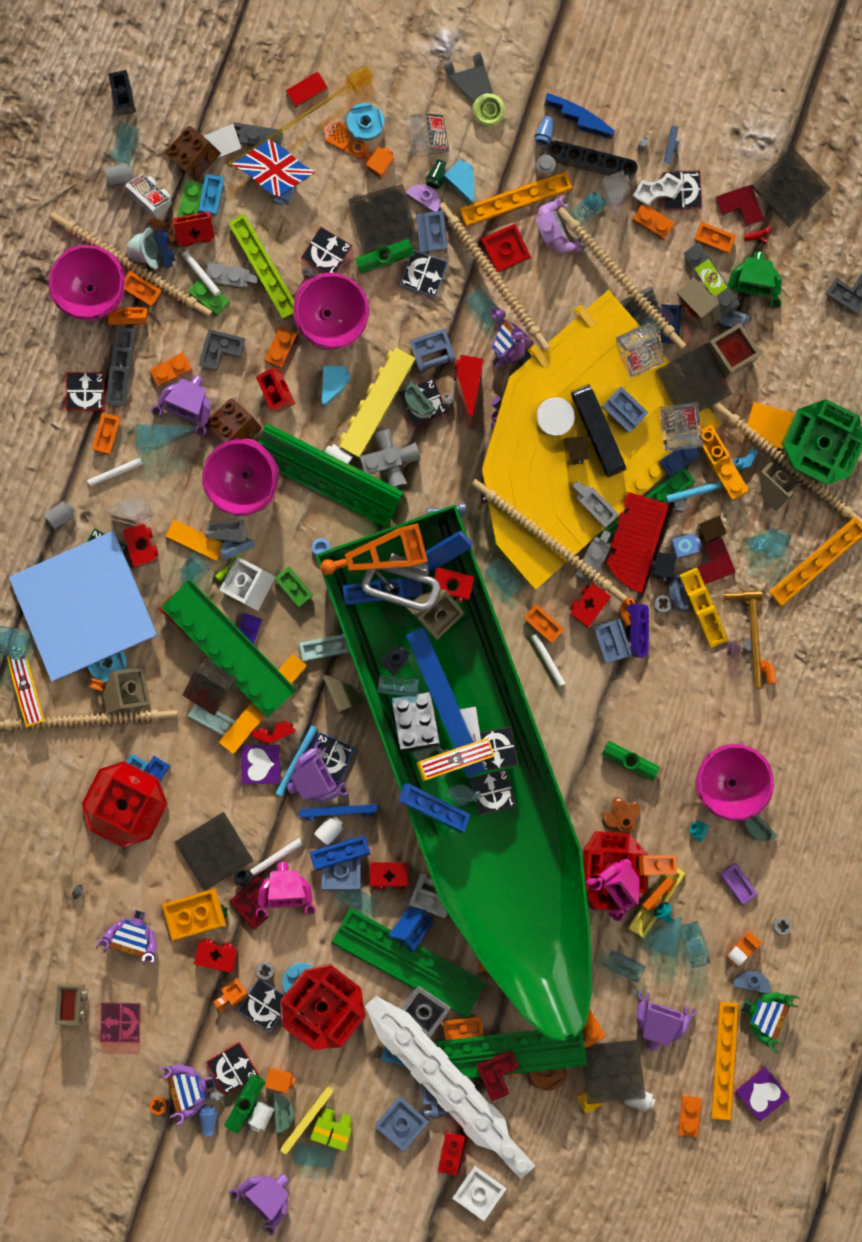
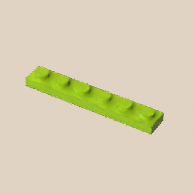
M244 213L228 224L283 320H286L293 316L295 301Z

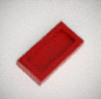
M316 72L287 89L286 93L296 108L327 90L328 87L319 72Z

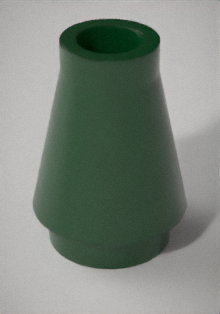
M440 159L435 161V164L425 178L427 186L439 189L443 185L445 161Z

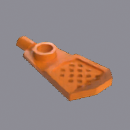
M340 121L328 122L324 128L325 141L359 159L364 157L369 160L373 155L368 151V146L361 140H355L347 127ZM360 145L361 149L359 151L354 150V146Z

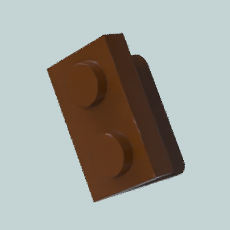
M188 126L170 145L165 154L197 181L220 156L221 152L193 127Z
M233 398L229 399L206 423V426L223 442L235 439H252L262 429L254 417Z

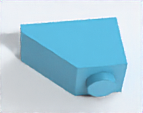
M460 159L444 175V180L471 205L474 203L473 167L467 161L463 162Z
M323 366L322 406L326 407L346 389V383L350 384V372H347V367Z

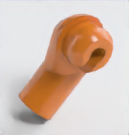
M760 659L761 672L766 675L767 684L777 683L774 666L768 661Z

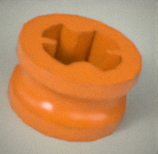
M91 678L92 684L88 687L104 692V686L107 682Z
M160 1096L153 1098L149 1103L150 1111L156 1115L162 1114L167 1108L166 1100ZM156 1100H159V1103H163L161 1111L153 1108Z

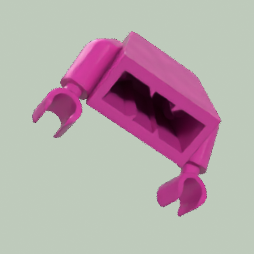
M623 859L620 863H613L599 874L598 879L589 878L586 882L588 885H593L590 890L599 891L602 888V882H604L603 886L620 907L619 909L612 908L609 912V916L613 917V920L616 921L624 919L625 910L628 911L631 906L638 905L639 877L632 869V863L628 859Z
M278 863L277 871L270 872V878H266L259 889V908L256 910V916L258 917L259 910L265 911L264 918L267 916L266 905L267 908L304 906L303 913L307 915V908L311 907L312 914H314L316 908L311 905L313 901L311 886L302 876H299L297 870H289L288 863Z

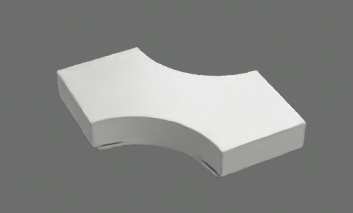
M667 173L662 179L655 182L641 180L632 197L647 206L663 197L675 200L685 183Z

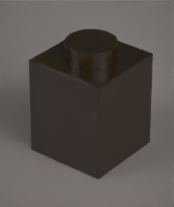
M581 436L564 439L566 462L572 461V465L584 464L583 460L589 459L587 437Z
M720 516L698 524V529L695 530L697 537L704 544L727 534Z

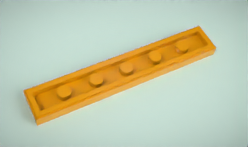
M567 171L462 207L460 208V213L465 226L469 227L571 191L573 188Z
M856 517L851 519L768 591L780 607L862 538L861 522Z
M291 654L278 671L293 684L307 665L294 654ZM251 702L218 743L234 755L264 719L265 715Z
M719 1002L711 1119L731 1121L739 1003Z

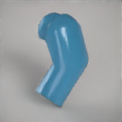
M750 448L746 457L735 458L733 464L736 469L744 470L751 468L758 451Z

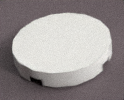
M558 397L549 398L538 407L536 421L544 433L553 436L562 435L569 431L574 423V410L565 399Z

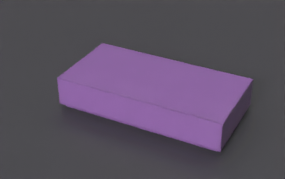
M736 863L720 873L742 906L758 895Z

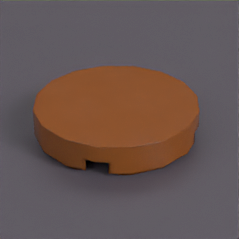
M567 1068L529 1072L531 1082L537 1088L551 1091L559 1088L564 1083L567 1076Z

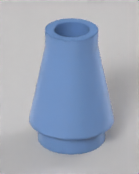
M549 116L543 117L534 135L535 143L538 145L548 146L552 142L553 118Z
M203 1106L200 1108V1112H198L203 1136L214 1135L218 1113L214 1106Z

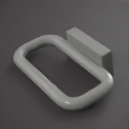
M391 554L389 561L407 560V558ZM424 563L410 567L367 569L362 580V589L369 596L418 611H426L432 608L440 592L439 583L436 579L429 577L428 564ZM383 570L432 586V592L427 602L418 603L373 589L369 586V583L375 571Z

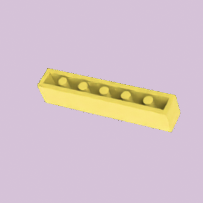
M396 347L394 351L390 350L387 354L385 367H380L376 374L377 381L369 386L366 392L369 395L365 401L361 400L357 408L359 410L357 416H352L348 423L350 427L348 432H343L338 441L341 449L359 460L416 362V358Z

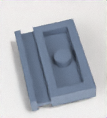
M444 211L416 214L420 252L448 249Z
M619 387L606 403L601 406L627 433H630L648 414L622 387Z
M620 619L593 628L605 664L632 655Z

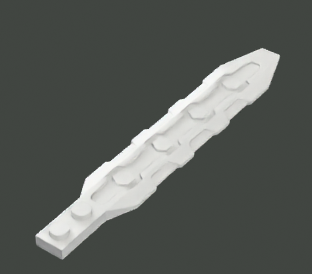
M377 996L365 1005L379 1040L393 1055H396L411 1071V1075L428 1089L437 1099V1103L452 1115L476 1145L495 1151L520 1179L535 1167V1164L509 1137L504 1116L493 1104L488 1103L476 1090L475 1085L470 1079L453 1065L446 1053L429 1039L422 1031V1027L408 1012Z

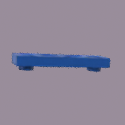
M410 784L403 785L398 803L459 833L465 832L470 817L469 813Z
M377 804L299 809L300 817H304V821L316 820V816L362 813V817L374 816V812H377Z

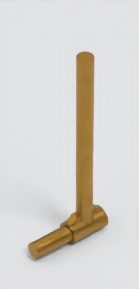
M762 590L723 593L724 601L743 600V602L749 604L754 689H761L757 604L763 599Z

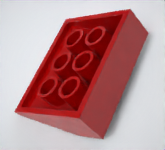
M461 354L460 360L456 359L453 381H456V388L467 426L472 428L484 359Z

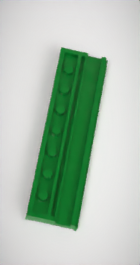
M270 424L264 426L258 442L273 456L280 474L388 527L403 491Z
M191 579L160 607L267 718L297 690Z
M350 907L331 944L413 989L420 986L450 1006L451 1010L465 1018L469 1016L486 984L485 981L418 945L414 952L408 951L402 941L392 939L389 936L392 931L391 929Z
M583 1029L576 1038L568 1036L567 1041L551 1039L539 1030H529L433 1042L446 1053L453 1065L469 1079L481 1078L476 1067L477 1064L510 1050H513L520 1068L505 1075L587 1066Z

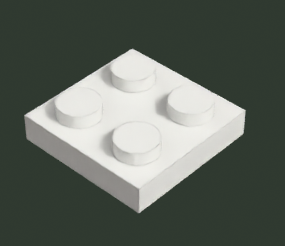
M474 1165L452 1199L485 1221L507 1188Z

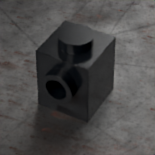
M656 553L655 560L651 561L650 571L653 572V577H657V581L668 582V579L673 578L676 555Z
M395 645L383 657L380 664L395 676L410 660L408 657L410 653L402 645L400 647Z

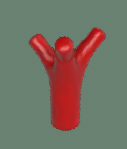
M770 225L758 232L744 234L745 241L760 240L767 244L768 241L763 236L769 234L772 226Z

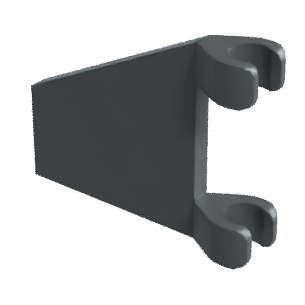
M476 52L473 55L476 67L455 73L452 61L445 62V70L448 77L473 102L480 95L486 93L493 94L481 52Z

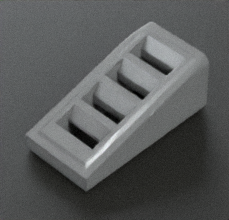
M245 520L208 523L205 537L245 542L247 537Z

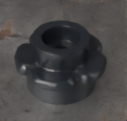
M245 869L238 870L234 875L235 884L240 888L248 886L252 881L251 872Z

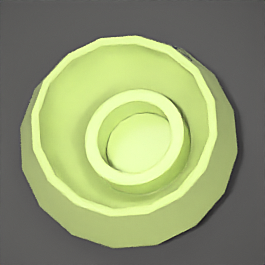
M486 93L480 95L475 100L472 113L474 119L479 124L491 127L502 121L505 115V106L498 96Z

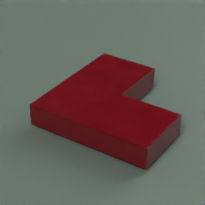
M752 184L716 196L715 198L721 215L740 210L746 227L764 221Z
M722 537L703 544L710 560L709 563L697 567L704 585L736 573Z
M259 875L229 900L253 930L269 918L268 915L264 918L265 912L263 910H259L258 917L256 916V910L259 908L257 904L259 889L264 882Z
M513 1050L476 1065L491 1102L510 1094L503 1075L520 1068Z

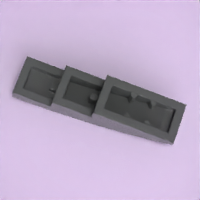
M116 327L106 404L126 406L135 344V328Z

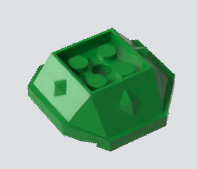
M827 399L796 409L781 443L792 469L824 485L850 477L862 451L860 416ZM821 438L825 441L824 448L819 445Z

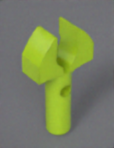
M240 553L237 556L241 558L242 556H244V554ZM237 556L231 557V564L215 575L218 581H221L228 575Z

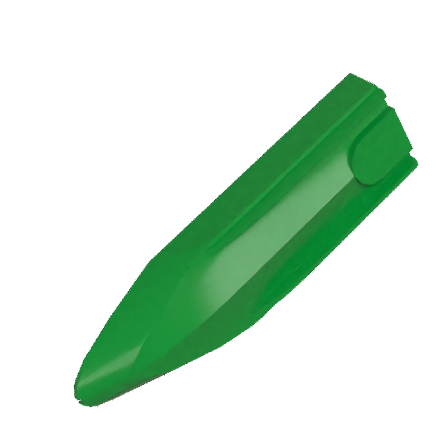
M452 505L316 554L319 566L326 559H330L333 562L346 559V553L398 528L418 523L425 551L459 531L467 538L468 536L457 506ZM401 535L376 546L379 562L389 561L391 554L406 558ZM472 548L438 567L475 577L469 601L465 600L464 603L456 602L465 614L438 640L427 629L426 632L459 708L476 707L480 733L511 728L517 764L485 770L467 778L464 769L460 768L425 781L422 780L416 762L455 749L432 695L431 699L440 746L401 753L392 698L430 692L406 637L407 634L424 626L412 615L407 607L392 602L383 601L345 605L343 586L362 583L367 569L349 570L348 566L335 569V572L331 575L322 573L400 792L404 784H410L470 814L465 832L459 833L406 806L441 904L484 968L523 1018L551 1039L567 1041L568 1036L576 1038L586 1024L592 996L591 937L582 849ZM370 550L352 558L353 564L367 563L368 560L373 561ZM436 569L429 573V577H435ZM378 570L385 580L406 579L403 576ZM375 572L370 582L380 580ZM450 581L447 584V588L450 591H455L458 588V584ZM424 583L425 593L431 592L432 586ZM417 597L408 598V600L414 601ZM395 645L398 647L402 645L410 653L408 655L410 660L393 676L380 664V661ZM506 770L515 806L479 814L471 778Z

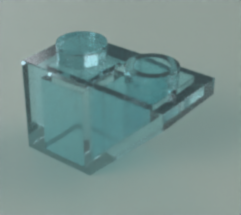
M773 528L749 538L746 545H749V549L759 553L761 550L767 553V557L777 560L784 556L792 535Z
M698 921L680 925L679 928L691 969L710 964L708 948Z

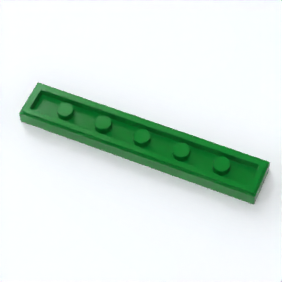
M684 467L645 497L668 504L666 501L667 495L686 490L695 483V480ZM619 518L604 529L611 533L607 541L612 544ZM602 530L596 537L600 538L604 530Z

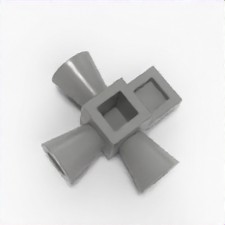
M392 429L382 430L373 434L381 451L360 456L364 472L369 475L384 471V473L388 472L389 485L395 488L407 485L400 468H402V462L421 461L416 442L398 451L397 446L393 447Z

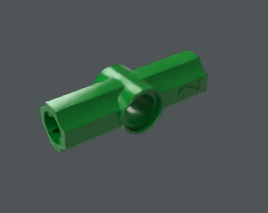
M406 239L390 246H381L376 251L355 259L362 275L381 267H390L393 263L415 254L410 240ZM383 254H389L388 259L381 260Z
M609 740L601 756L652 782L660 769V766ZM627 756L635 758L636 763L634 766L626 764Z
M251 1073L224 1126L233 1133L239 1134L266 1081L262 1077ZM247 1100L250 1106L243 1107L240 1101Z

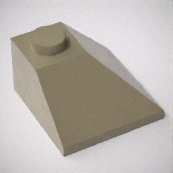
M772 459L759 473L762 499L766 501L768 506L777 511L800 487L803 480L799 481V477L795 478L794 473L790 474L791 471H787L785 466L782 467V463L778 464L777 459Z
M444 589L440 590L435 604L429 610L418 611L407 607L412 615L436 640L465 614ZM431 592L420 594L414 601L418 603L427 602Z
M143 667L112 671L110 673L103 693L107 713L151 705Z
M328 675L323 676L340 714L361 705L359 700L362 699V696L358 689L354 690L352 685Z

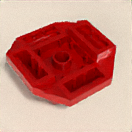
M126 761L99 769L82 802L88 830L122 848L151 839L168 806L159 778ZM121 799H125L128 803L126 810H122L119 807Z
M595 831L588 843L582 848L587 903L590 909L611 910L612 908H620L603 886L604 882H602V888L599 891L590 890L593 885H588L586 882L589 878L598 879L599 874L615 862L620 863L623 859L631 861V867L639 877V898L646 894L647 875H640L639 856L648 855V853L640 847L630 833Z
M331 964L305 969L280 1000L282 1027L312 1050L342 1048L366 1017L361 987ZM320 1002H325V1006L318 1010L317 1005Z

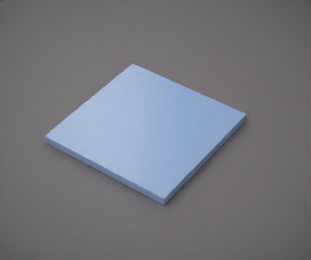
M115 531L104 534L9 577L51 682L158 636Z

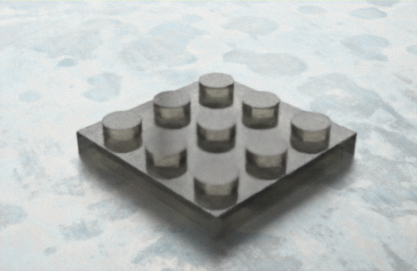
M793 147L751 185L754 191L789 228L831 190V187Z
M403 184L348 199L364 255L376 251L381 246H390L409 239L410 242L418 240Z
M703 344L655 370L674 408L698 405V412L732 395L707 344Z
M222 812L175 841L176 846L204 891L254 862L225 812Z
M639 1040L593 1044L585 1048L587 1066H583L587 1104L646 1098Z

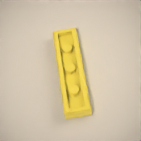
M677 868V874L661 875L649 895L669 876L674 881L672 884L674 888L667 895L663 894L659 898L660 903L668 902L685 873ZM641 906L629 924L628 929L644 939L657 919L654 916V910L651 908L646 910Z
M326 1087L283 1144L281 1152L285 1155L334 1092L331 1087Z

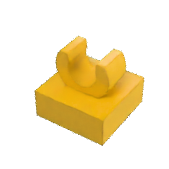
M593 1087L576 1096L586 1114L603 1105Z

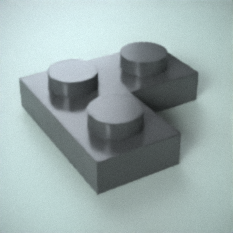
M862 273L853 287L835 278L825 295L857 315L862 308Z
M208 329L199 367L218 371L222 353L241 358L246 339Z

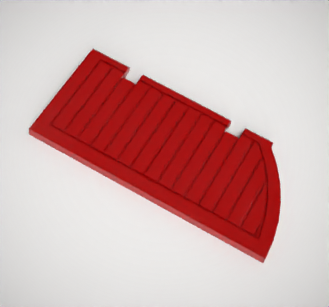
M627 492L623 507L629 509L627 514L621 512L610 547L616 549L614 555L608 553L605 564L609 566L612 573L623 584L642 593L669 504Z

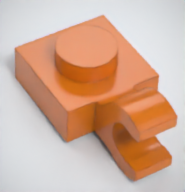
M236 978L221 989L224 995L213 1003L220 1011H223L229 1003L235 1006L249 994Z

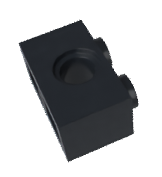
M127 70L108 73L118 116L135 113L136 107Z

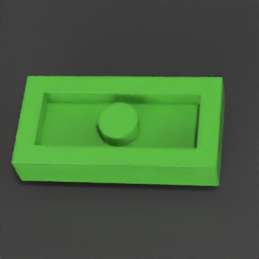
M185 181L177 217L198 214L203 189L202 183Z
M200 278L188 291L189 294L217 316L230 303L221 293L218 296H214Z
M289 566L275 578L276 582L299 608L314 596Z

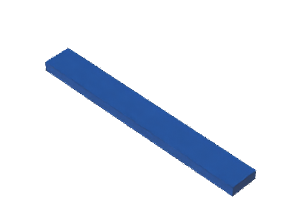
M425 627L407 634L406 637L454 748L474 743ZM483 761L463 767L467 778L486 770Z

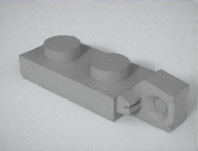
M208 262L206 274L214 284L242 289L243 287L247 288L248 284L258 286L259 276L250 274V270Z
M576 481L571 486L578 494L576 496L578 502L603 528H606L619 515L593 487L591 488L589 485L584 487L579 481Z
M606 530L603 531L600 538L595 537L583 559V563H587L588 567L592 566V570L596 569V573L599 572L610 550L611 544L607 541L611 533ZM578 569L577 576L593 583V579H588V575L584 576V572H579L580 569Z

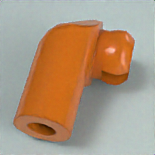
M630 597L626 598L619 608V614L626 627L631 625V615L628 612V607L630 604H635L634 599Z

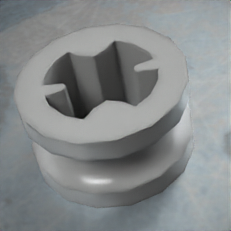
M665 595L658 596L654 601V608L658 612H667L672 606L671 599ZM659 599H662V601L664 599L667 600L666 609L658 607L660 604L658 602Z
M778 918L774 921L773 930L777 934L786 935L791 931L792 925L787 918ZM780 921H784V924L787 925V929H784V932H781V928L777 927L778 924H781Z
M269 962L259 964L256 970L258 977L264 980L271 978L274 974L273 965ZM263 965H267L266 968L270 967L269 976L261 975L260 971L263 969Z

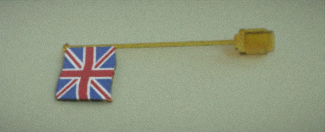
M365 65L348 74L345 81L346 86L231 162L228 161V167L232 168L234 166L249 175L265 191L276 197L282 196L317 173L303 165L285 148L274 143L271 139L345 90L349 89L350 91L354 90L357 92L371 83V80L374 79L371 70Z

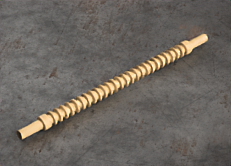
M441 203L439 209L444 211L448 225L453 228V231L462 240V244H465V248H468V252H471V256H474V260H478L477 264H481L480 268H484L483 272L486 273L492 284L496 285L495 289H499L498 293H502L501 297H505L504 301H508L507 305H511L510 309L514 310L513 313L517 314L516 317L520 318L519 321L523 322L522 325L526 326L525 329L527 331L529 330V335L536 339L544 352L548 351L551 347L541 335L540 328L535 326L536 323L532 322L533 319L529 318L530 315L526 314L527 311L525 309L523 310L524 307L520 305V301H517V297H514V293H511V289H508V285H504L505 281H501L502 277L493 268V264H490V260H486L487 256H483L484 252H480L481 248H477L478 244L475 243V240L472 239V236L469 235V232L460 223L459 218L452 214L445 203Z
M561 207L557 212L568 223L569 229L572 232L575 231V235H579L578 239H582L581 242L586 243L585 247H589V251H593L592 255H596V259H600V263L603 262V267L606 266V270H610V275L613 274V278H617V283L621 282L620 286H624V290H628L627 294H631V298H635L634 301L638 302V306H642V310L646 311L645 314H649V318H653L652 322H656V326H660L659 330H663V334L669 337L680 350H683L687 345L674 332L675 328L672 325L669 326L668 321L665 322V317L661 318L662 314H658V310H654L655 306H651V302H647V298L643 297L644 294H640V290H636L637 286H633V282H629L630 278H626V274H622L623 270H619V266H615L616 263L612 262V258H608L609 255L604 254L605 250H601L602 247L597 246L598 242H594L595 239H591L590 234L587 235V230L584 231V227L580 226L581 223L578 220H574L564 207Z
M54 212L50 214L49 219L62 226L67 233H72L73 236L77 235V239L81 238V241H86L87 245L98 246L110 252L120 264L122 263L123 267L127 266V270L131 269L133 273L136 272V275H141V278H145L146 281L149 280L151 284L154 283V286H159V289H163L164 293L168 292V295H173V298H177V301L181 300L182 304L186 303V307L194 308L208 318L211 316L213 311L198 303L197 299L193 296L185 295L184 291L180 292V288L175 289V285L171 286L170 282L166 283V280H161L162 277L158 278L157 274L153 275L152 271L148 272L147 268L143 269V265L139 266L138 262L135 264L134 260L130 261L129 257L125 258V254L121 255L120 251L116 252L115 248L111 249V245L107 246V243L103 244L102 240L98 241L97 237L93 238V234L89 235L88 231L84 232L83 228L79 229L80 227L75 226L74 222H68Z
M720 403L715 406L714 409L729 420L728 423L731 426L735 425V429L739 428L740 433L744 432V436L747 435L749 440H753L752 443L756 442L757 447L761 446V450L764 449L765 453H769V457L773 456V460L777 459L778 464L782 463V467L785 466L787 471H791L790 474L794 473L795 478L799 477V481L803 480V484L808 485L807 488L811 487V491L815 490L816 495L820 494V498L823 497L825 502L828 501V505L832 504L833 509L837 508V512L840 511L844 518L848 517L851 520L856 517L862 524V519L852 512L853 509L850 506H845V502L841 503V499L837 500L836 495L832 496V492L829 493L828 489H824V485H819L820 482H815L814 479L792 469L786 454L782 455V451H777V447L773 448V444L770 445L769 440L765 441V437L761 438L760 433L756 434V430L753 431L752 427H748V423L744 424V420H739L740 417L737 414L733 415Z
M473 480L471 485L486 496L485 499L487 501H492L493 505L496 504L497 508L502 509V512L505 511L506 515L509 514L511 519H515L514 522L518 521L519 525H523V529L527 528V532L531 531L532 535H536V539H541L540 542L544 541L545 546L549 545V549H554L553 552L557 551L558 556L562 555V559L566 558V562H571V566L575 565V569L579 568V572H584V576L588 575V579L591 578L593 579L592 582H597L596 585H600L602 590L608 591L621 602L625 600L626 595L615 588L609 579L605 580V576L601 577L600 573H596V569L592 570V566L588 567L587 563L584 564L583 559L579 560V556L575 557V553H570V549L566 550V546L562 547L561 542L557 543V539L553 540V536H548V532L544 533V529L540 530V526H535V522L531 523V519L528 520L527 516L522 515V512L518 513V509L515 510L513 505L510 506L509 502L506 503L505 499H501V495L497 496V492L493 489L489 490L478 480Z
M156 709L151 710V712L146 710L145 713L141 710L140 713L137 711L132 713L130 711L129 714L127 712H124V714H121V712L116 714L114 712L113 715L102 713L101 716L97 713L96 716L93 714L88 716L86 714L85 717L81 714L80 717L69 715L68 718L66 716L63 718L60 716L55 718L53 716L52 719L47 717L45 719L46 722L30 726L32 730L34 727L37 729L42 727L44 729L46 726L48 728L50 726L61 728L62 725L64 727H67V725L70 727L75 725L77 727L78 724L81 726L83 724H86V726L92 724L94 726V723L105 725L106 722L110 725L111 722L114 724L119 722L121 724L122 721L125 723L127 721L138 723V720H141V722H144V720L147 722L149 720L157 722L159 719L178 718V710L158 712ZM21 718L19 721L17 719H14V721L5 719L4 722H0V730L12 731V729H15L17 731L18 728L20 730H23V728L28 730L29 728L26 727L25 721Z

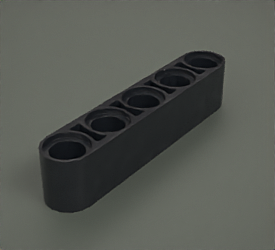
M557 140L550 142L547 148V155L553 157L556 163L623 180H632L637 174L638 165L632 159ZM552 148H558L560 150V153L554 155L551 153L550 150ZM575 152L579 157L571 159L569 154ZM589 157H594L597 160V162L595 164H590L587 161V159ZM607 162H613L615 164V167L613 169H609L606 167L605 164ZM630 166L634 172L626 173L624 168Z
M590 384L571 391L574 404L606 476L610 478L625 471V462Z

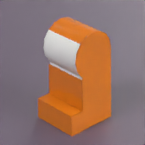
M747 930L727 953L725 958L738 968L762 942Z

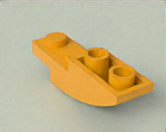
M712 424L696 432L695 436L707 461L730 499L734 501L749 493V489L731 461L728 451Z

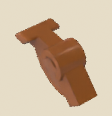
M155 217L148 220V224L153 225L154 231L163 228V232H168L171 244L177 241L172 223L163 222Z

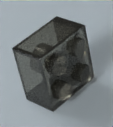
M204 658L194 670L182 696L215 716L225 703L237 678Z

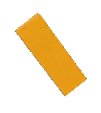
M175 519L173 520L166 534L167 538L218 561L221 555L222 542L214 538H207L204 533Z

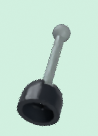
M378 570L375 571L376 575L384 583L383 592L396 596L400 591L399 586L393 581L387 582Z

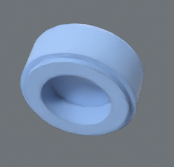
M318 538L312 543L311 549L316 556L318 553L331 549V546L326 539Z

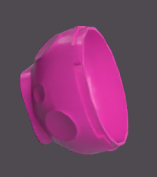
M73 246L65 250L57 258L50 271L48 287L55 305L67 316L84 322H96L114 313L125 296V277L120 263L110 252L98 246ZM89 286L94 287L93 291L91 292L87 291V288Z
M323 273L306 280L297 290L293 307L294 323L300 334L314 347L322 350L340 349L355 342L365 330L369 317V302L362 288L351 278L337 273ZM325 310L330 312L329 317L324 316Z
M235 439L217 446L207 457L202 472V485L204 493L207 494L209 500L221 511L234 516H247L264 510L275 498L279 481V468L273 456L262 444L251 439ZM245 471L249 473V478L244 476Z
M726 744L716 748L703 759L695 778V789L700 801L713 815L727 821H744L755 817L769 804L774 790L773 772L764 755L757 750L743 744ZM729 780L735 781L734 787L729 786Z

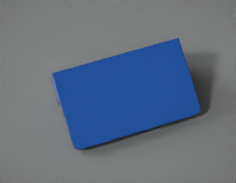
M410 906L389 936L392 939L402 941L408 951L414 952L434 924V921L426 910Z

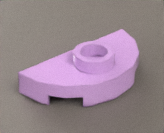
M415 185L405 192L407 196L430 211L436 212L439 210V197L432 187Z

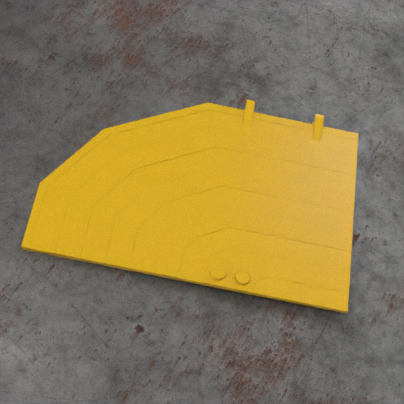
M607 290L586 310L581 304L572 311L578 317L548 342L551 347L548 351L544 352L536 344L527 350L532 357L508 378L482 466L485 487L489 490L493 489L497 492V496L501 495V499H505L506 503L509 502L510 506L513 505L515 510L518 509V513L522 512V515L527 516L528 520L531 519V523L535 522V526H540V530L544 529V533L548 532V536H553V540L557 539V543L561 542L562 547L566 546V550L570 549V553L575 554L605 529L578 502L576 498L578 494L571 487L576 481H579L584 487L587 485L591 488L593 487L620 515L621 512L627 509L623 507L627 492L642 496L666 474L658 462L660 459L688 440H691L695 447L699 445L695 433L700 430L664 435L661 410L698 405L701 430L711 424L716 430L722 424L658 347L657 349L662 361L629 375L619 351L646 340L649 336L610 290ZM590 384L600 407L606 403L619 387H622L648 412L643 420L630 433H627L601 407L626 465L625 471L610 478L606 476L571 396V391ZM554 397L562 398L569 402L575 415L574 423L570 430L557 436L544 433L536 421L537 409L540 404ZM586 436L589 459L583 460L584 464L572 465V461L566 462L564 439ZM488 501L496 545L536 590L567 563V559H562V555L558 556L557 551L553 552V548L549 549V545L545 546L544 541L540 542V538L536 539V535H532L531 531L527 532V528L523 529V525H519L518 521L514 522V518L511 519L509 514L506 515L505 511L502 512V509L497 508L496 504L493 505L492 501Z

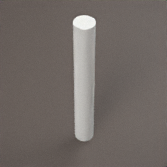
M183 252L181 256L212 294L218 296L221 291L189 252Z
M137 458L87 481L90 487L143 465L142 460Z
M538 634L531 636L533 643L558 687L564 685L565 682Z
M298 838L250 871L256 876L303 845Z

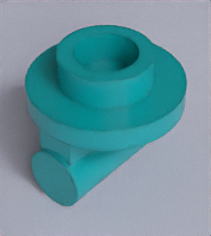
M700 820L695 821L689 829L690 837L702 843L710 825Z

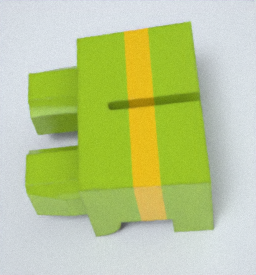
M325 1107L322 1115L318 1117L310 1139L327 1145L330 1133L334 1129L328 1146L345 1151L352 1130V1116L343 1113L340 1122L332 1120L335 1110Z

